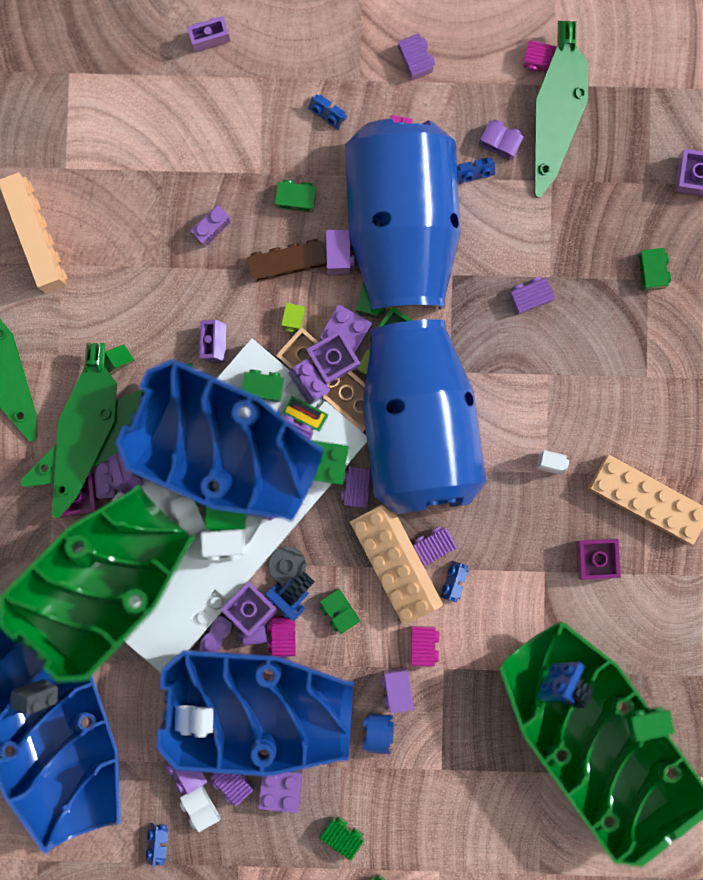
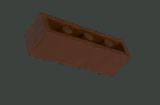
M317 239L308 240L303 245H299V243L290 244L285 249H280V247L272 248L269 252L263 254L261 251L250 254L251 256L247 257L253 282L327 266L322 240L317 241Z

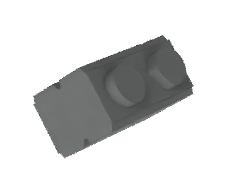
M44 679L12 690L10 706L13 710L27 716L56 704L58 688L52 683L49 684Z

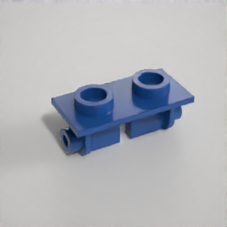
M316 94L314 97L312 96L308 109L339 130L342 121L344 122L348 116L345 114L346 111H343L336 105L330 109L329 107L332 102L323 97V95L319 96Z
M486 157L475 160V167L472 166L471 162L458 164V183L471 182L472 180L495 175V162H493V159Z
M452 561L447 571L446 582L442 586L441 598L457 603L463 590V586L458 585V582L465 583L469 572L467 570L468 565Z
M151 823V828L147 832L149 849H146V860L152 867H155V862L156 865H164V861H166L167 847L160 846V843H167L168 828L166 824H159L158 828L154 823Z

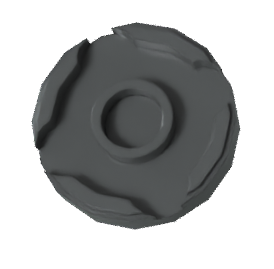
M288 546L273 552L268 564L272 578L278 583L285 585L291 578L296 580L303 571L306 572L307 567L306 559L301 551Z

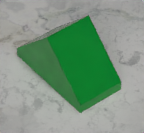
M125 344L105 352L104 367L112 375L135 360Z

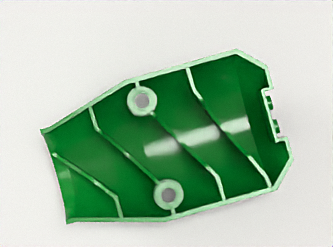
M137 485L132 491L69 526L0 596V627L20 645L24 643L33 652L37 650L38 652L35 655L45 663L42 668L57 682L88 681L156 610L188 547L196 537L194 535L191 536L175 524ZM83 547L81 552L75 553L77 548ZM141 601L138 607H133L137 602Z

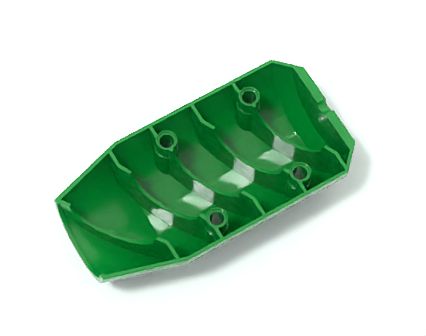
M560 621L538 633L517 648L499 665L498 668L522 736L613 863L642 868L667 849L671 842L681 838L703 820V782L670 736L638 742L630 739L626 716L632 715V712L637 710H644V713L651 712L650 708L619 665L566 623ZM580 662L584 666L579 679L592 690L585 708H573L572 705L568 706L561 701H541L537 697L540 687L544 683L548 670L553 663ZM622 702L623 705L619 711V704Z

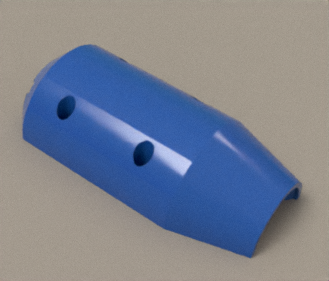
M0 627V790L4 799L41 851L47 854L55 846L76 836L121 823L118 750L93 676L88 681L57 682L42 668L45 663L35 655L38 652L37 650L33 652L24 643L20 645ZM41 679L57 686V703L27 716L13 710L10 706L11 691ZM83 717H87L88 719V725L86 728L82 727L81 720ZM10 745L12 752L9 757H6L4 749Z

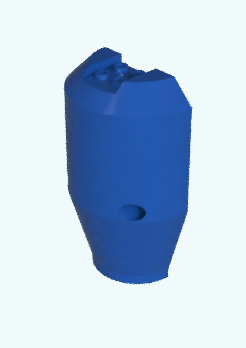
M391 118L367 123L345 144L349 237L371 302V310L405 305L438 306V309L442 310L445 308V297L461 234L456 141L430 120L424 123L405 124L403 122L395 123Z
M439 319L414 320L372 329V341L362 406L374 497L395 514L425 510L426 506L449 503V507L470 505L487 483L475 393L446 330L445 321Z
M174 359L146 369L139 386L140 389L146 392L139 399L138 404L140 407L138 412H134L130 424L123 425L116 442L126 470L212 509L282 518L292 522L311 487L319 468L324 448L316 445L262 398ZM245 407H247L250 410L249 417L246 415L244 411ZM213 481L218 483V490L214 489Z
M183 650L161 669L160 689L167 690L164 695V704H167V708L163 714V721L158 728L157 750L175 770L274 776L333 762L349 761L354 681H345L279 656ZM270 670L273 674H267L264 671ZM191 705L213 708V732L206 733V737H195V733H192V735H180V731H175V706ZM264 749L268 752V754L263 755L259 752V750Z

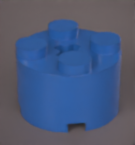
M370 713L369 716L364 718L363 729L367 730V736L363 738V750H367V753L391 755L392 749L388 748H390V744H393L394 722H390L394 718L393 715Z

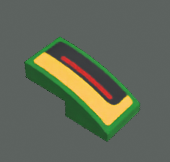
M294 396L290 397L283 411L284 414L310 426L318 432L321 431L328 417L327 413Z

